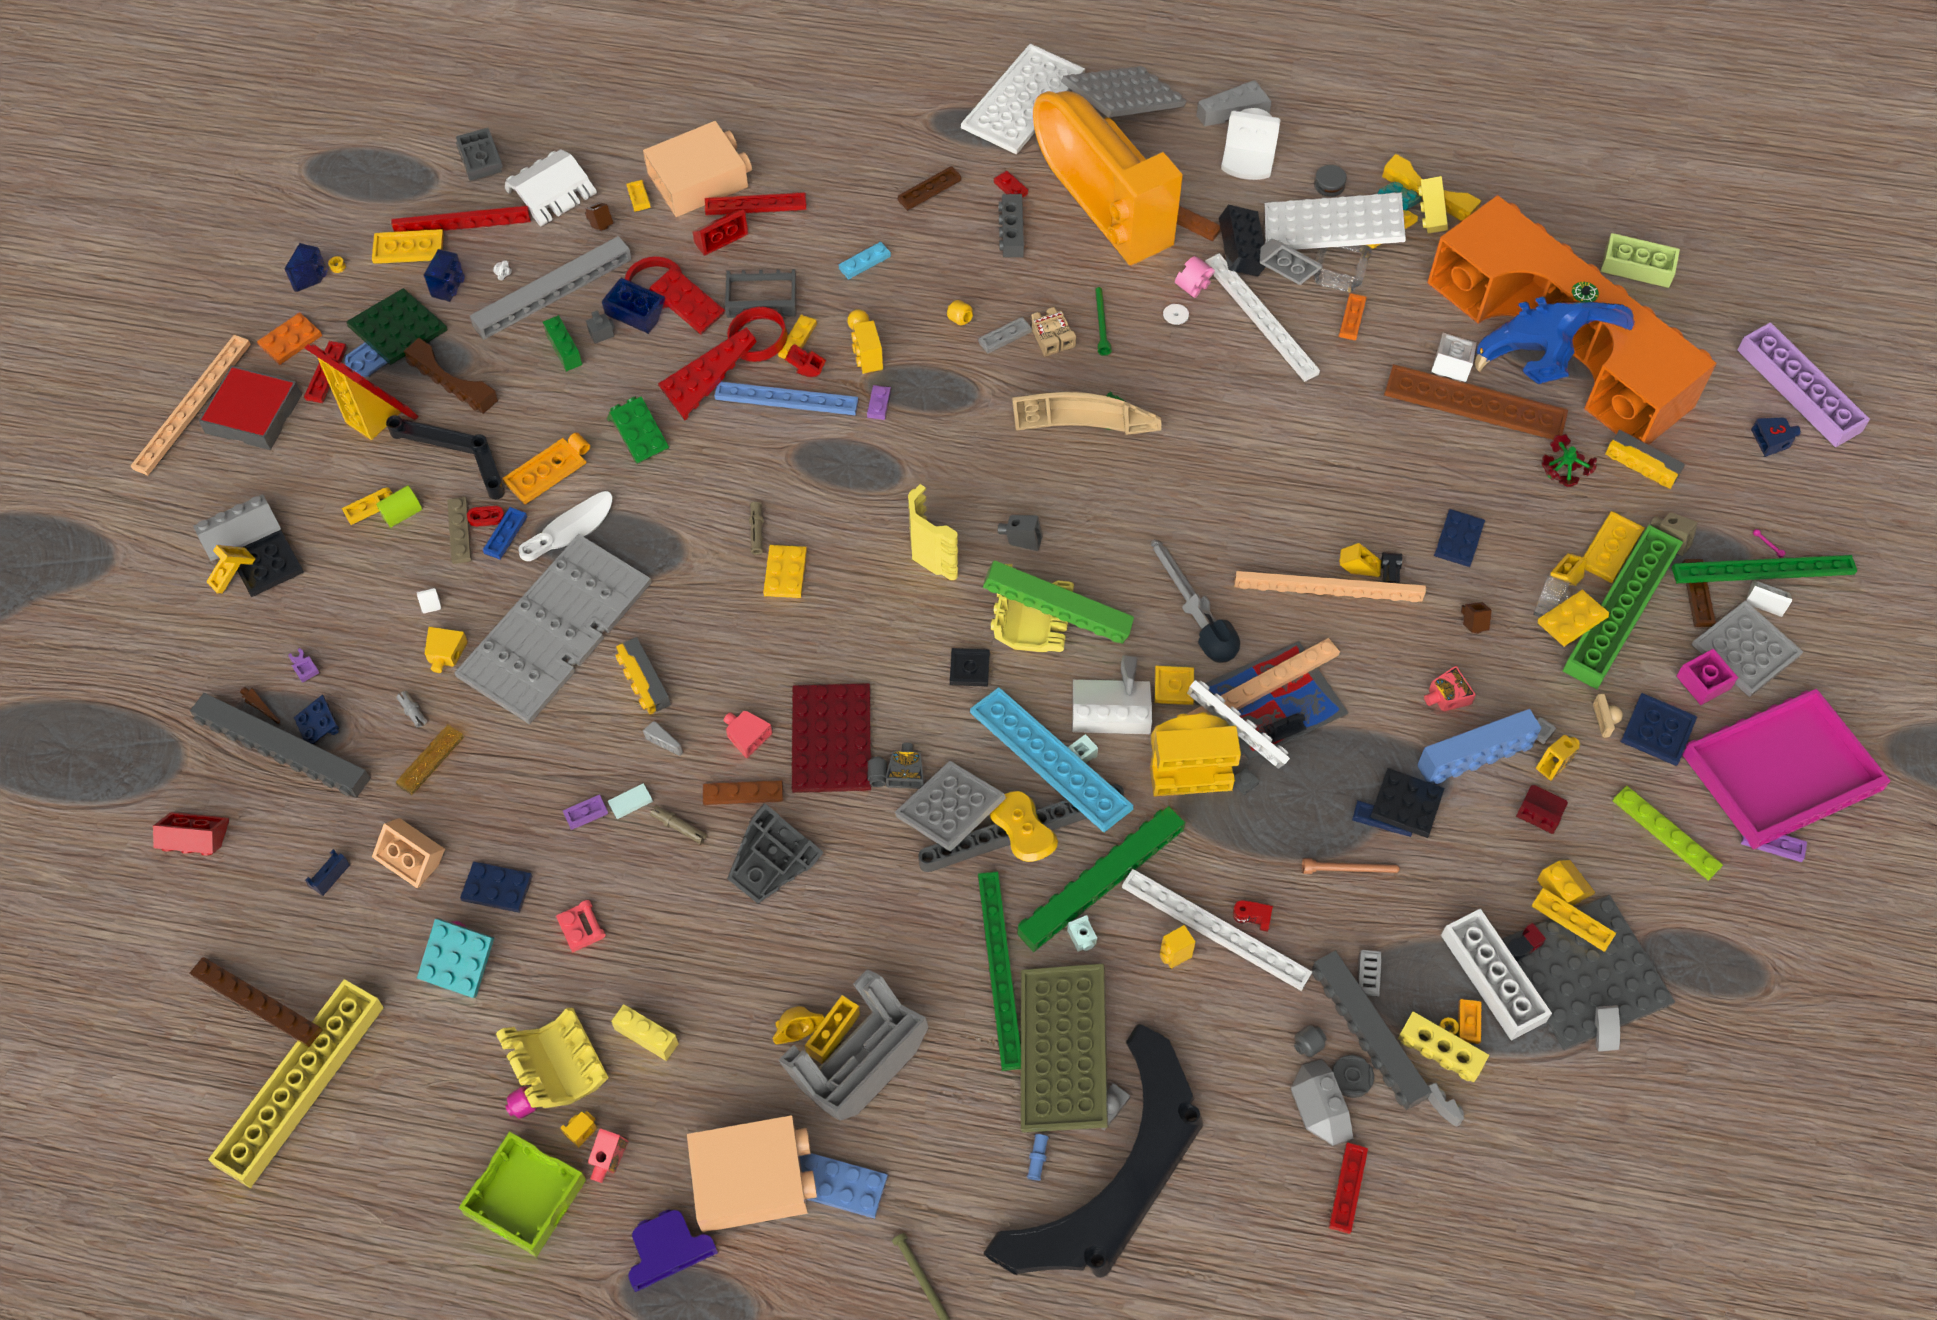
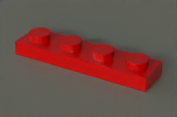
M329 341L324 352L341 362L346 353L347 346L345 343ZM319 362L304 397L306 401L323 403L330 385Z
M1348 1142L1345 1145L1328 1227L1330 1229L1348 1234L1352 1232L1368 1152L1366 1147Z

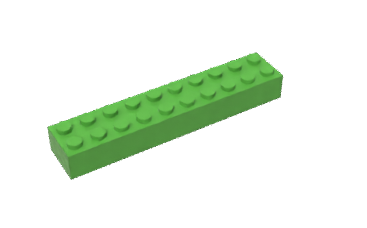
M1648 525L1601 604L1609 612V617L1583 634L1562 672L1598 690L1683 544L1682 541Z

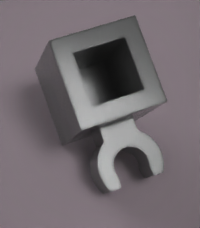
M598 310L591 312L593 318L586 320V325L594 344L614 337L613 329H615L612 319L608 320L605 313L599 315Z

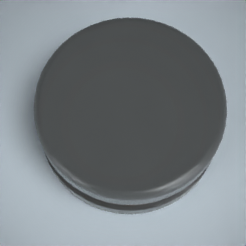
M1336 165L1322 166L1316 172L1314 187L1317 192L1324 196H1337L1345 189L1347 175L1342 168Z

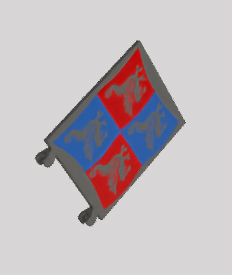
M1298 641L1205 684L1210 688L1208 691L1211 694L1215 695L1217 693L1221 696L1305 651V649ZM1318 668L1309 671L1238 710L1241 713L1239 717L1245 722L1248 719L1257 726L1255 730L1260 734L1266 733L1263 726L1296 713H1303L1305 716L1303 723L1307 730L1272 743L1276 747L1348 714V711ZM1238 736L1241 756L1245 754L1247 759L1250 760L1261 755Z

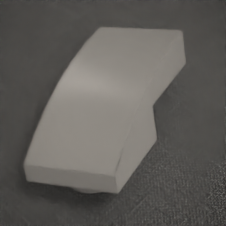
M1618 1006L1596 1007L1594 1024L1597 1028L1595 1047L1598 1052L1619 1050L1620 1019Z
M1436 1083L1429 1085L1428 1087L1432 1092L1428 1100L1433 1107L1451 1124L1459 1126L1464 1120V1112L1461 1106L1457 1105L1454 1099L1446 1102L1444 1091Z

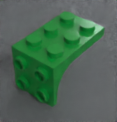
M634 396L628 399L627 403L622 406L620 404L610 408L611 411L607 416L608 422L612 421L636 464L669 448L642 396L639 398Z

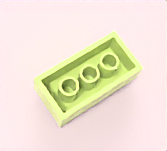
M1611 233L1605 248L1600 272L1669 288L1675 276L1680 249Z

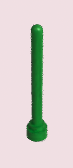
M1097 287L1095 291L1100 334L1097 350L1099 355L1106 356L1112 352L1111 343L1107 340L1103 292L1101 287Z

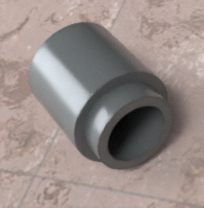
M879 756L873 757L868 761V781L870 780L872 787L885 786L887 761Z

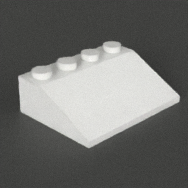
M1073 679L1072 732L1150 734L1152 726L1150 681H1134L1132 693L1129 695L1126 693L1123 681Z

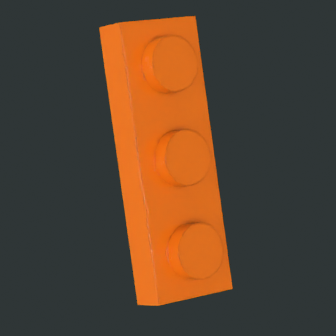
M1349 294L1339 337L1356 341L1367 297Z

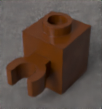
M599 202L585 208L586 218L590 221L592 228L602 231L608 229V226L613 224L607 204Z
M1483 602L1462 605L1463 625L1472 633L1489 631L1492 610Z

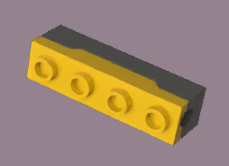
M1622 430L1618 431L1605 453L1611 459L1626 465L1628 468L1669 489L1672 488L1685 466L1684 463Z
M635 637L623 644L617 645L618 654L615 657L619 665H624L625 669H623L627 680L631 679L633 682L630 685L634 694H639L640 699L638 700L642 709H647L649 715L670 706L669 696L638 638Z

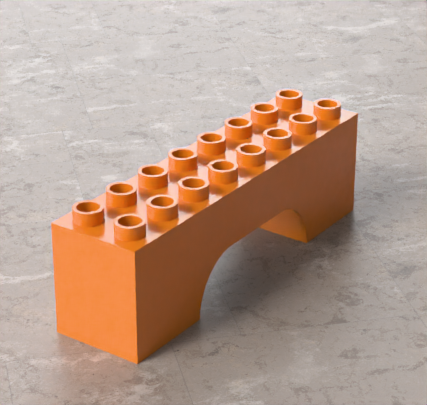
M1497 195L1442 235L1427 283L1478 324L1495 316H1517L1522 311L1519 303L1527 302L1530 309H1536L1539 304L1535 299L1544 297L1547 304L1580 302L1572 295V287L1578 282H1589L1598 289L1599 296L1593 302L1622 304L1632 310L1635 321L1632 330L1595 320L1579 328L1572 340L1574 346L1573 356L1588 367L1595 383L1584 409L1615 434L1622 430L1649 445L1696 406L1717 364L1712 360L1710 354L1703 349H1698L1687 341L1677 328L1669 327L1657 318L1651 308L1640 305L1628 295L1622 286L1614 285L1601 275L1595 265L1584 262L1574 254L1569 245L1554 239L1541 224L1534 223L1524 216L1515 204L1508 203Z

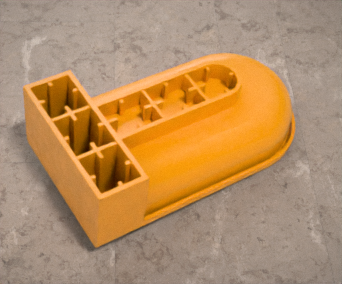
M1046 91L1040 94L1033 106V124L1038 144L1046 162L1055 176L1128 265L1131 266L1173 246L1183 174L1166 154L1162 152L1146 160L1112 119L1108 117L1103 119L1091 103L1078 93L1071 91H1060L1057 93Z

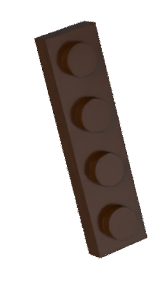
M950 166L898 195V201L908 211L960 182L961 175Z
M1684 559L1682 563L1703 562V559ZM1708 582L1686 583L1694 627H1712L1716 622Z

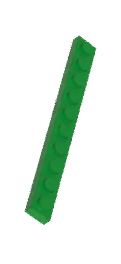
M1852 555L1676 563L1671 567L1676 584L1855 575L1858 571Z
M998 872L979 873L978 882L1002 1071L1021 1069V1047Z

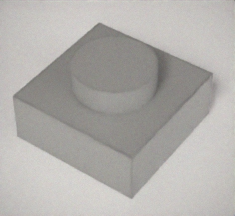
M1540 717L1537 721L1541 726V730L1536 740L1545 744L1555 732L1556 727Z

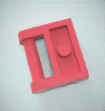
M585 900L578 906L556 915L572 953L606 936L591 909L593 906L590 900ZM585 913L593 931L589 936L579 918V915Z

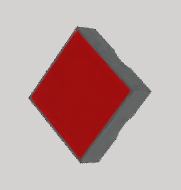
M231 366L200 417L199 423L205 434L239 440L248 445L271 450L282 431L284 422L291 415L302 394L295 381Z

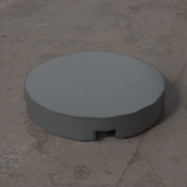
M1346 1055L1334 1064L1332 1071L1343 1096L1357 1098L1369 1092L1373 1086L1375 1076L1373 1068L1365 1059L1356 1055Z

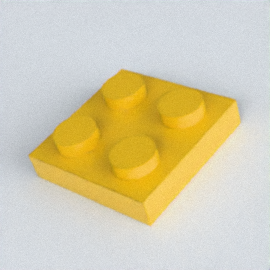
M1155 666L1154 703L1193 705L1194 699L1187 692L1190 685L1194 682V668Z

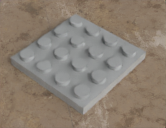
M1746 601L1692 643V646L1701 654L1714 648L1737 675L1738 679L1735 685L1749 697L1803 654L1799 647Z
M949 761L897 809L895 814L897 818L951 852L1006 797L1003 792Z

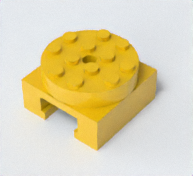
M1201 712L1194 715L1179 714L1176 718L1155 727L1151 734L1152 757L1150 764L1154 796L1232 791L1235 781L1232 766L1239 765L1241 756L1236 726H1229L1224 719L1208 715L1207 712Z

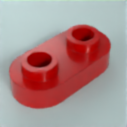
M499 506L474 507L467 512V520L474 527L498 525L505 514Z

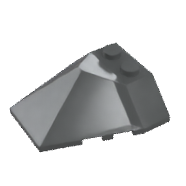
M763 803L749 822L727 879L756 903H760L778 891L781 886L793 881L796 876L812 868L824 852L782 819L767 804Z

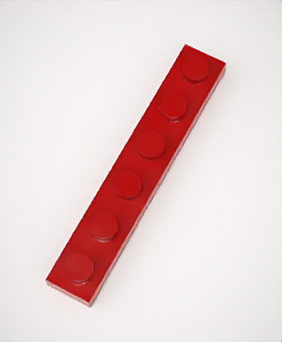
M806 193L705 198V214L723 215L744 209L745 213L806 210Z

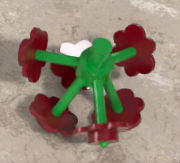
M1563 434L1562 436L1556 435L1550 443L1553 452L1563 450V456L1554 460L1553 456L1544 455L1542 457V466L1548 478L1551 480L1555 479L1556 481L1559 480V483L1566 487H1572L1580 481L1579 477L1571 475L1572 471L1584 466L1583 475L1589 476L1597 467V464H1595L1597 458H1591L1588 463L1584 462V455L1579 454L1575 447L1572 446L1567 450L1566 446L1571 443V440L1566 434ZM1563 465L1568 466L1567 476H1559L1557 473Z

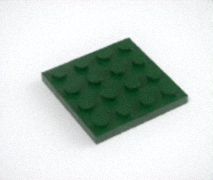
M404 288L346 321L347 326L390 365L405 357L404 350L418 338L428 343L447 331V326Z

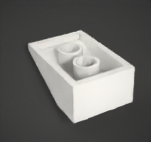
M1442 333L1432 372L1440 377L1446 376L1456 381L1466 382L1473 365L1477 343Z

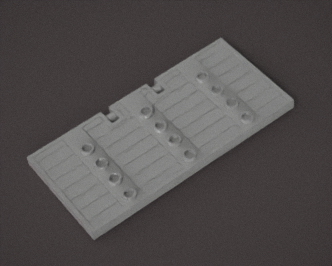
M578 534L454 672L455 676L530 725L575 673L574 665L581 666L604 639L602 633L604 631L609 633L652 583L651 578Z

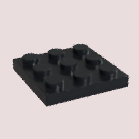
M281 530L244 546L243 548L247 549L255 558V561L252 565L240 564L237 569L251 597L304 573Z
M1387 768L1370 818L1428 838L1445 788Z

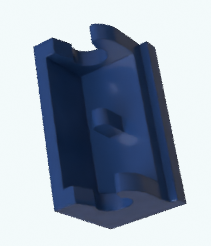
M334 849L330 852L332 855L313 878L307 877L305 880L307 886L322 896L350 866L345 856L341 853L338 855Z

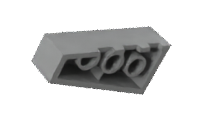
M1253 80L1198 101L1196 116L1204 126L1222 124L1230 119L1232 111L1241 112L1248 108H1258L1270 113L1271 100L1258 83Z

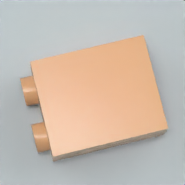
M716 121L643 150L647 174L675 217L705 206V198L726 197L748 188L746 173L752 171L750 160L745 152L740 154L736 152L737 144L730 130L723 132Z
M792 1115L687 1134L696 1218L702 1233L808 1214L806 1199L816 1198L817 1192L813 1170L802 1172L800 1156L811 1154L807 1128L796 1129Z

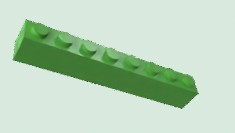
M994 560L990 565L983 584V588L988 589L992 593L1000 594L1009 600H1015L1027 607L1040 610L1044 614H1050L1061 621H1067L1079 628L1092 631L1096 635L1107 637L1113 642L1123 644L1130 634L1133 616Z

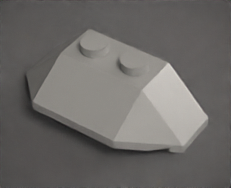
M1322 1059L1303 1064L1291 1087V1092L1306 1130L1327 1141L1332 1146L1353 1140L1349 1111L1333 1071Z

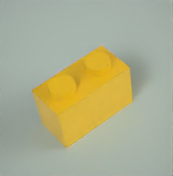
M1185 925L1163 936L1159 955L1163 963L1168 964L1171 969L1192 958L1196 941Z

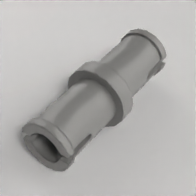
M402 691L403 697L398 694L397 700H399L404 708V713L412 719L417 728L422 727L423 725L420 721L425 725L427 720L420 712L419 705L414 703L409 693Z

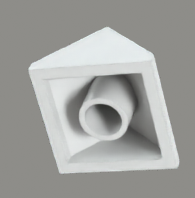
M1753 580L1746 602L1753 607L1782 617L1791 604L1792 597L1789 592Z

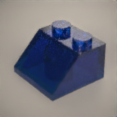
M299 243L284 268L295 292L321 283L323 277L327 274V267L319 248Z

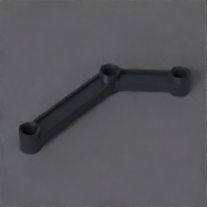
M397 415L390 416L386 420L389 433L394 439L404 438L474 454L488 496L493 500H498L504 496V488L484 435H470L408 421Z

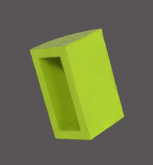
M409 485L376 503L382 518L390 528L422 510Z

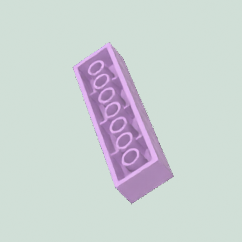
M1771 322L1743 338L1737 351L1835 448L1863 432L1870 419Z

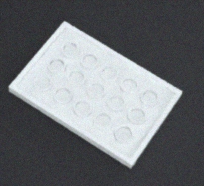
M1195 680L1190 685L1187 692L1190 697L1212 715L1224 719L1229 726H1236L1238 736L1279 769L1290 759L1287 756L1288 752L1283 747L1273 745L1271 743L1272 738L1264 732L1260 734L1256 731L1257 726L1247 719L1245 722L1239 717L1241 713L1234 707L1228 708L1224 704L1225 700L1217 693L1215 695L1211 694L1208 691L1210 688L1200 680L1198 683Z

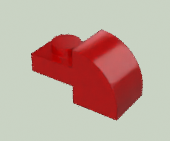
M795 344L790 347L785 358L787 362L798 368L796 371L798 374L807 377L818 376L826 362L824 358L815 352L807 353Z

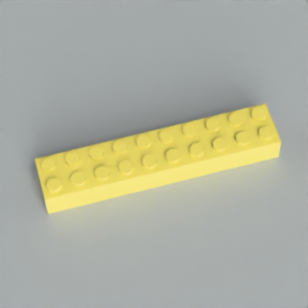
M344 979L312 1021L323 1030L310 1047L299 1041L296 1042L208 1160L221 1171L251 1188L384 1007L378 998Z

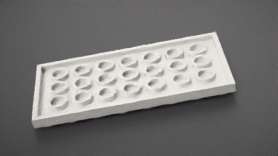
M1029 44L961 123V128L1017 154L1035 133L1033 106L1036 98L1046 91L1054 93L1070 91L1071 89L1061 82L1063 76L1085 73V68Z
M1402 193L1265 203V242L1267 243L1272 238L1295 250L1405 242Z

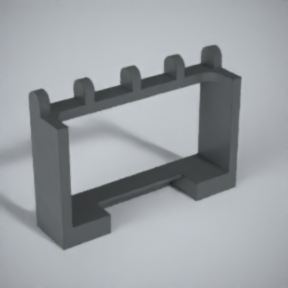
M776 269V273H763V270H759V274H746V270H742V274H731L730 270H726L725 310L727 318H735L744 309L754 307L778 308V313L782 317L796 316V269H792V273H780V269ZM734 281H792L791 300L731 301V283Z

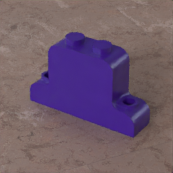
M668 1209L658 1215L659 1217L653 1220L646 1219L641 1221L632 1232V1238L641 1258V1263L633 1266L628 1275L632 1288L637 1292L717 1254L718 1252L712 1238L705 1234L692 1237L683 1215L677 1210L671 1211Z

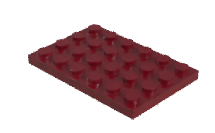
M870 683L793 685L792 793L871 791L870 780L868 781V761L871 759Z

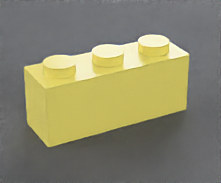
M1442 176L1421 180L1422 186H1418L1419 196H1423L1424 201L1420 202L1421 212H1425V218H1422L1423 228H1427L1428 234L1447 231L1448 224Z
M624 1004L611 1021L617 1032L665 1061L669 1059L679 1044L676 1035Z

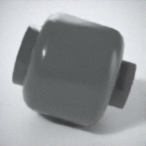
M1308 1025L1295 1034L1296 1043L1294 1047L1300 1055L1304 1054L1307 1057H1313L1325 1048L1327 1038L1321 1028Z

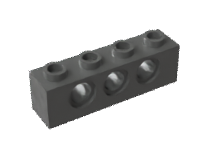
M1002 194V201H999L998 207L999 212H1002V214H999V224H1002V227H999V237H1003V240L999 241L1000 251H1003V258L1023 257L1022 194Z

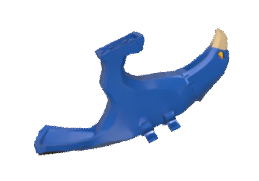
M1544 297L1535 299L1539 304L1536 309H1530L1527 302L1519 303L1522 311L1512 320L1485 336L1478 344L1475 368L1480 372L1488 362L1510 351L1520 349L1545 351V355L1540 361L1527 362L1523 368V372L1537 384H1542L1568 377V362L1574 354L1572 340L1579 328L1597 320L1632 330L1635 323L1634 315L1628 307L1613 303L1572 302L1547 304Z

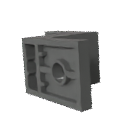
M489 128L456 136V145L469 181L502 172V162Z

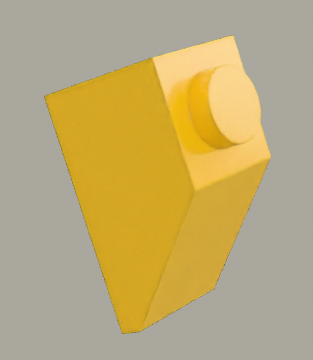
M1357 543L1341 549L1340 566L1349 573L1373 577L1380 576L1381 560L1363 545Z
M1567 553L1551 571V576L1560 582L1576 586L1584 577L1585 558Z

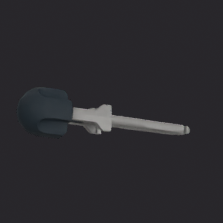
M1154 539L1151 542V546L1154 547L1153 550L1187 601L1182 606V609L1185 613L1192 614L1202 629L1199 633L1198 644L1204 653L1215 662L1221 663L1232 660L1240 649L1238 633L1228 620L1219 619L1216 621L1210 611V601L1207 596H1203L1200 599L1199 594L1195 593L1167 548L1162 545V542Z

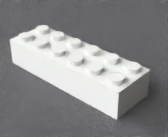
M1481 909L1445 927L1441 934L1442 938L1511 1041L1547 1022L1552 1015L1551 1011Z

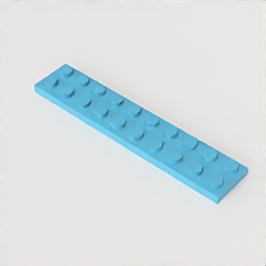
M999 687L970 708V713L1102 832H1106L1133 810L1132 803Z

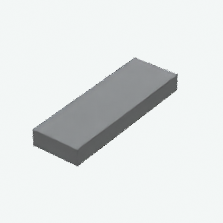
M1021 317L978 338V342L988 354L1031 333L1032 328Z

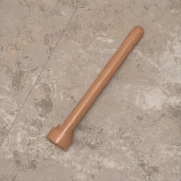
M1303 858L1302 860L1303 874H1312L1316 870L1398 873L1400 871L1398 865L1316 862L1312 858Z

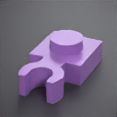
M299 648V656L293 657L290 653L289 658L294 663L291 666L303 683L319 674V671L309 656L305 658L303 650Z

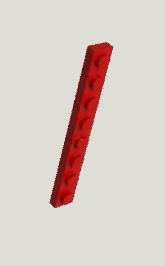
M528 206L391 219L394 232L441 229L446 231L531 222Z

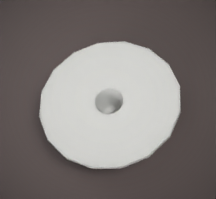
M1171 304L1164 309L1163 316L1168 323L1179 325L1187 321L1189 312L1183 305Z

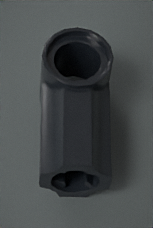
M1382 553V582L1400 583L1402 554Z

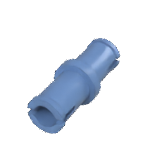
M1035 1134L1033 1151L1029 1155L1031 1161L1027 1175L1028 1179L1041 1180L1043 1162H1046L1047 1158L1045 1152L1049 1137L1046 1135Z

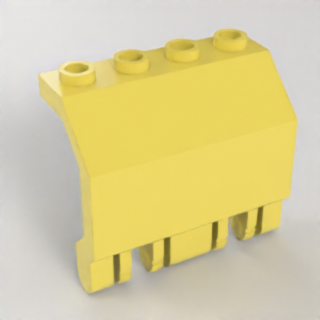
M919 484L916 489H912L908 494L912 559L936 575L942 574L949 580H956L958 578V534L947 525L936 527L926 520L927 517L923 515L927 511V507L923 505L926 501V496L922 494L926 487Z
M1056 581L1052 583L1073 592L1074 584L1072 582ZM997 594L999 600L994 605L996 617L991 621V630L994 631L997 640L1014 650L1036 652H1061L1064 650L1066 636L1052 631H1067V621H1061L1050 614H1044L1040 610L1027 607L1020 602L1009 600L1005 596Z
M573 1007L566 1008L555 1021L540 1029L517 1031L515 1027L503 1028L496 1033L503 1049H515L509 1052L507 1058L519 1079L520 1085L532 1084L531 1087L524 1091L532 1108L570 1105L596 1091L608 1079Z

